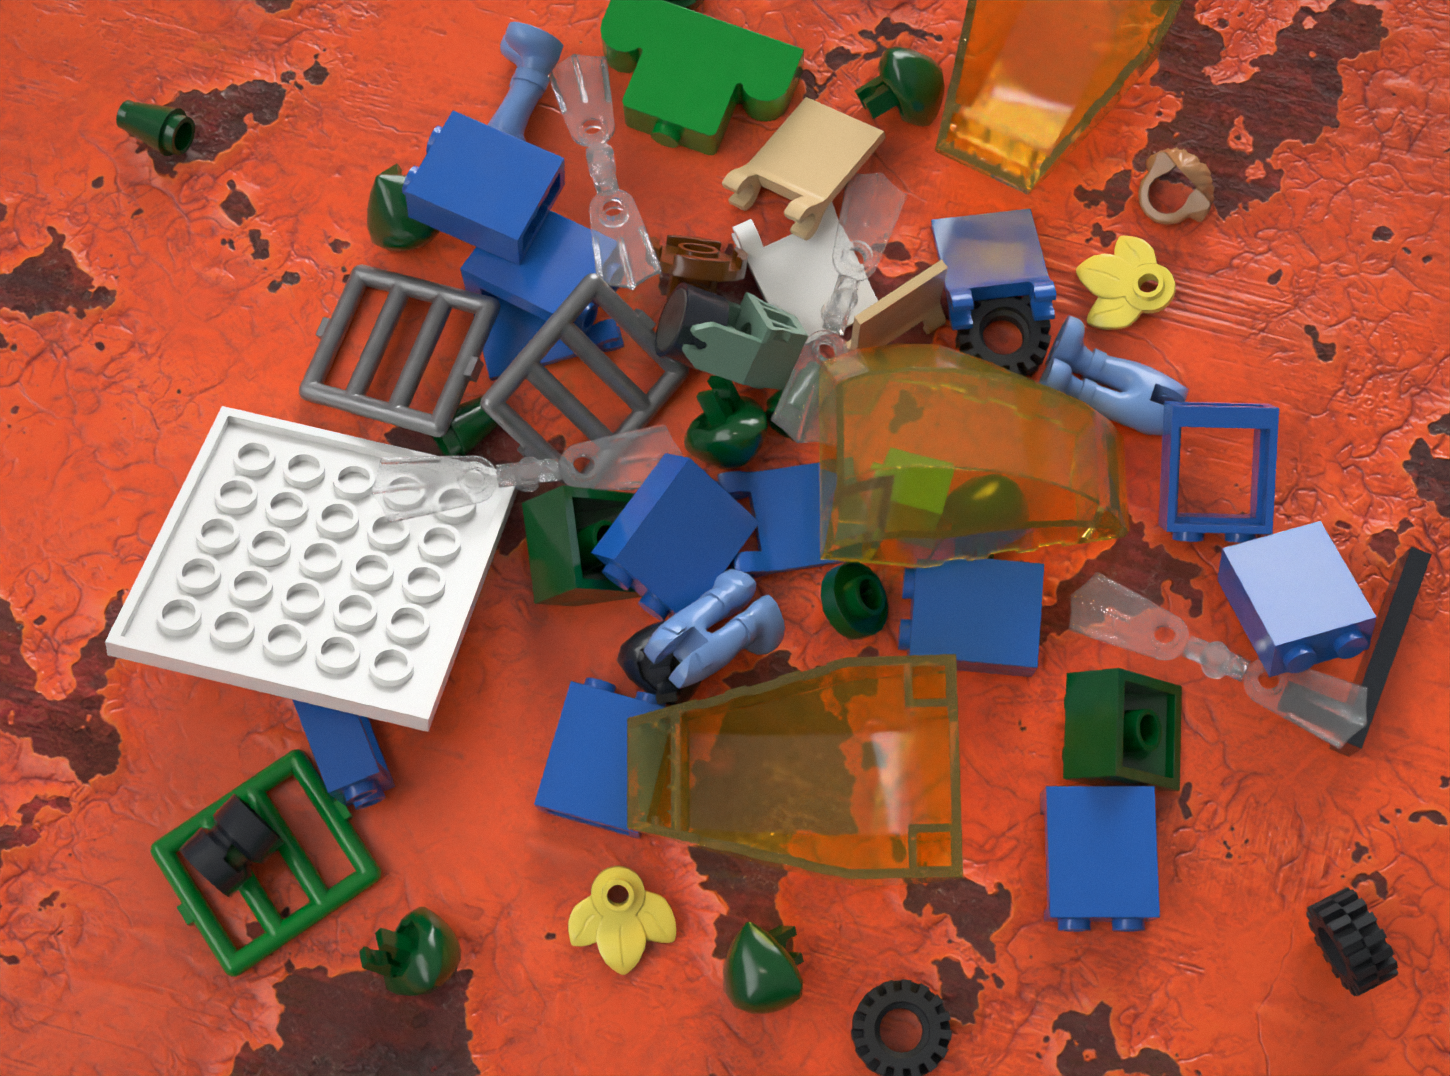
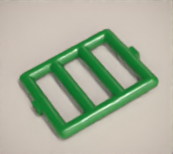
M300 749L288 752L156 840L150 848L153 859L182 903L177 906V909L189 926L196 925L225 973L231 977L241 975L368 889L381 878L380 867L349 821L354 816L345 804L343 805L338 800H335L328 793L324 781L305 752ZM292 775L295 776L356 870L329 889L267 794L268 791ZM233 794H236L247 803L284 840L285 843L278 851L310 900L309 903L283 919L251 870L252 876L239 889V892L265 932L239 950L236 949L176 854L180 851L179 848L200 827L211 829L214 826L213 814Z

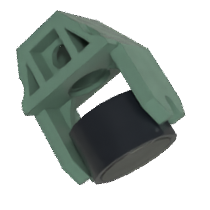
M683 282L677 285L671 292L662 310L656 330L655 351L661 358L699 371L702 370L742 385H749L758 389L771 388L783 390L804 347L808 334L796 316L768 304L750 293H745L739 305L728 301L723 296Z

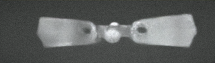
M572 54L567 59L556 64L548 77L571 138L577 144L589 147L586 149L587 165L597 193L589 205L596 274L609 286L634 290L636 286L646 279L661 274V266L633 197L626 191L619 189L615 174L614 151L606 143L615 132L607 58L605 56ZM590 128L600 129V131L594 134L586 133ZM610 209L621 210L619 214L614 216L605 214Z
M855 173L845 187L832 253V263L839 275L833 294L821 307V317L824 321L822 328L826 330L816 331L807 338L771 417V421L782 428L796 443H830L834 438L849 359L847 344L839 335L844 336L849 317L854 312V308L858 303L857 290L860 281L868 279L875 272L907 199V194L895 187L885 177L884 173ZM855 250L861 253L864 263H854L849 257V251ZM826 344L832 347L835 357L833 359L823 357L819 346Z
M662 424L574 444L563 452L560 462L558 457L538 460L535 457L527 456L522 458L520 462L496 465V470L488 460L479 456L382 457L371 493L381 506L387 521L393 523L484 502L493 495L497 483L499 488L516 486L523 492H532L541 483L559 481L562 477L568 486L600 490L639 489L665 453L683 456V453L673 441L667 426ZM579 457H586L592 462L593 470L587 474H581L575 470L573 462ZM470 470H476L483 475L484 481L478 487H470L464 482V475Z
M1096 572L1085 585L1071 594L1069 629L1072 632L1158 660H1171L1182 654L1183 657L1201 664L1203 673L1213 679H1219L1227 675L1242 681L1244 677L1245 691L1254 702L1338 749H1341L1354 734L1367 725L1366 700L1368 689L1364 686L1307 669L1300 673L1286 672L1276 675L1279 679V684L1274 688L1267 689L1262 687L1258 681L1259 676L1266 672L1260 659L1250 664L1251 660L1230 652L1228 647L1220 641L1209 643L1193 635L1189 639L1188 628L1180 617L1099 572ZM1161 627H1168L1173 630L1175 637L1168 643H1161L1154 636L1156 630Z

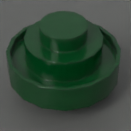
M848 561L826 573L822 581L820 596L823 612L836 631L850 640H862L881 631L888 618L889 605L886 591L879 577L870 567L861 562Z

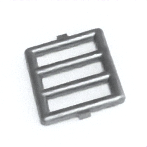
M363 264L357 265L351 271L331 318L323 317L315 334L320 339V342L299 386V395L306 401L434 437L444 436L450 427L469 381L477 382L484 366L479 357L499 314L500 303L494 297ZM367 286L389 292L346 390L325 385L324 381ZM409 297L432 303L389 402L366 396ZM452 308L475 314L433 413L430 414L409 408Z
M590 273L580 281L483 395L480 404L481 408L520 444L517 451L530 463L536 466L540 463L564 486L594 489L687 378L689 367L659 357L655 351L656 333L652 330L656 323L643 310L637 308L633 310L598 274ZM592 300L665 371L647 394L573 323ZM559 339L632 409V412L614 433L540 363ZM525 379L539 390L600 449L581 472L506 403Z

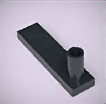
M1410 547L1398 558L1376 618L1370 647L1364 651L1346 704L1289 681L1281 695L1277 711L1334 733L1329 748L1350 757L1362 749L1432 554Z

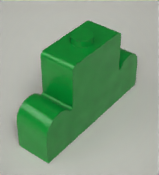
M611 0L602 19L600 32L606 62L618 72H634L622 100L625 124L630 128L650 134L654 141L666 147L676 148L678 145L706 155L716 154L737 104H742L748 116L755 120L764 122L776 120L789 107L803 72L804 49L664 0Z

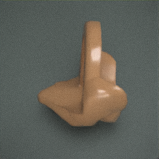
M1177 147L1160 150L1147 158L1145 165L1148 172L1142 179L1138 191L1139 205L1144 214L1154 222L1164 225L1178 224L1187 218L1202 222L1215 200L1213 196L1215 186L1212 184L1211 172L1207 165L1200 163L1198 156L1188 153L1185 149L1180 150ZM1178 167L1196 186V189L1189 195L1181 209L1174 213H1161L1154 209L1150 202V187L1157 178Z

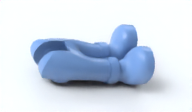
M510 22L508 24L505 35H503L500 43V51L506 59L516 64L517 67L514 75H512L507 95L487 125L526 141L524 132L528 120L550 82L548 75L555 68L564 46L556 37L542 29L525 23Z
M1068 315L1048 354L1045 363L1047 367L1037 385L1035 400L1046 405H1053L1059 401L1072 402L1071 407L1079 411L1090 412L1135 429L1143 434L1162 436L1164 401L1185 402L1189 389L1168 375L1147 365L1112 357L1096 348L1090 351L1084 345L1085 327L1083 322L1076 317ZM1072 373L1081 375V379L1083 380L1076 378L1072 375ZM1097 383H1100V384H1102V385L1111 387V388L1116 389V390H1118V391H1115V390H1112V389H1109V388H1106V387L1097 385Z
M726 569L716 578L712 589L702 594L691 605L671 616L656 629L646 644L644 653L653 664L659 663L672 653L680 664L672 672L669 680L677 688H683L711 676L727 665L742 649L757 655L768 654L775 650L784 637V619L777 602L770 595H765L754 601L744 612L735 616L714 633L707 632L706 630L713 624L720 622L724 618L731 617L744 608L756 591V581L749 574L735 569Z

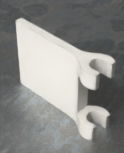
M832 202L825 210L816 233L807 241L791 234L763 247L758 231L751 219L732 228L734 233L731 236L736 247L743 249L749 254L747 265L765 302L796 316L807 332L808 338L804 347L853 325L854 316L878 301L839 222Z

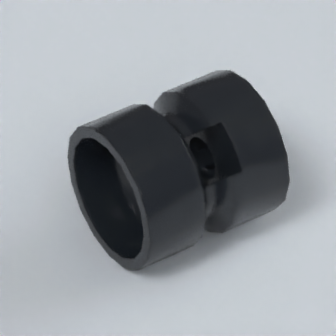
M233 794L213 814L214 826L211 829L200 827L179 848L184 857L212 885L229 898L252 876L250 866L253 863L264 864L285 843L278 833L236 794Z

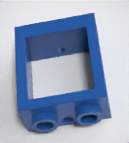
M1164 401L1158 525L1166 532H1173V540L1197 542L1204 541V533H1225V541L1243 543L1257 539V534H1273L1279 408L1267 403ZM1181 427L1254 429L1250 514L1177 513Z
M293 700L328 793L347 807L354 804L356 810L370 807L386 798L384 791L396 786L369 718Z

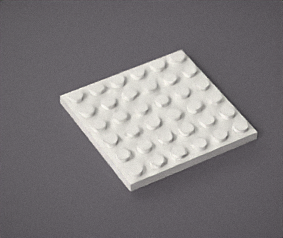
M222 406L105 641L107 655L428 732L519 490L520 475Z

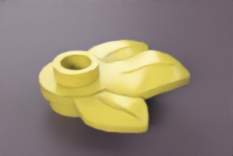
M1120 236L1115 245L1114 255H1094L1083 261L1076 268V274L1081 283L1092 294L1098 296L1087 316L1088 325L1105 330L1127 328L1142 313H1156L1163 310L1172 302L1175 296L1176 284L1173 275L1166 267L1157 264L1154 249L1146 241L1137 237ZM1154 280L1158 283L1157 288L1152 292L1147 293L1140 290L1141 285L1146 281Z
M611 866L601 871L593 881L591 895L574 906L568 921L571 945L587 946L597 942L599 953L605 963L621 975L629 973L639 962L645 949L646 940L671 943L675 941L677 931L672 909L666 899L659 894L645 890L640 876L634 870L625 866ZM615 885L624 886L628 890L627 899L621 903H614L608 898L607 893L609 889Z

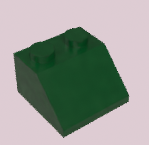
M562 485L522 503L535 604L581 606L642 597L631 587L628 590H624L610 581L602 573L606 565L591 553L635 493Z
M1121 668L1067 673L1066 694L1064 697L1063 779L1092 786H1155V790L1180 791L1182 686Z

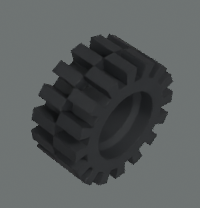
M1024 295L1023 298L1015 296L973 301L974 309L970 310L973 328L957 330L955 346L959 348L958 359L961 365L965 362L968 365L966 372L971 377L978 373L982 376L980 383L988 386L991 380L998 381V387H1007L1008 382L1013 380L1016 386L1023 383L1027 375L1032 377L1037 372L1039 365L1043 363L1050 345V320L1034 321L1029 295ZM995 321L1011 322L1022 334V345L1011 354H997L985 344L983 338L985 328Z
M1346 887L1306 908L1308 910L1306 911V917L1310 921L1308 922L1310 930L1316 935L1314 940L1317 946L1321 947L1324 952L1322 955L1325 961L1331 964L1332 972L1336 978L1340 977L1343 987L1346 990L1349 989L1353 996H1359L1398 975V964L1392 957L1394 951L1392 946L1385 940L1387 936L1384 930L1378 927L1376 923L1377 918L1374 913H1369L1366 902L1362 898L1359 899L1357 892L1353 889L1350 890L1349 887Z
M905 979L887 981L874 987L860 1001L853 1015L851 1037L858 1057L861 1058L866 1067L880 1076H923L934 1070L948 1052V1044L952 1037L949 1012L945 1010L942 999L938 995L933 994L929 987L922 983L917 984L911 982L912 980ZM907 1009L913 1012L921 1022V1040L911 1051H893L881 1039V1021L891 1010Z

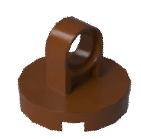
M667 235L666 245H660V239L656 237H651L648 240L645 262L654 269L670 274L667 299L676 286L683 282L716 294L718 282L737 281L745 277L749 254L738 247L733 249V255L720 252L721 242L711 239Z

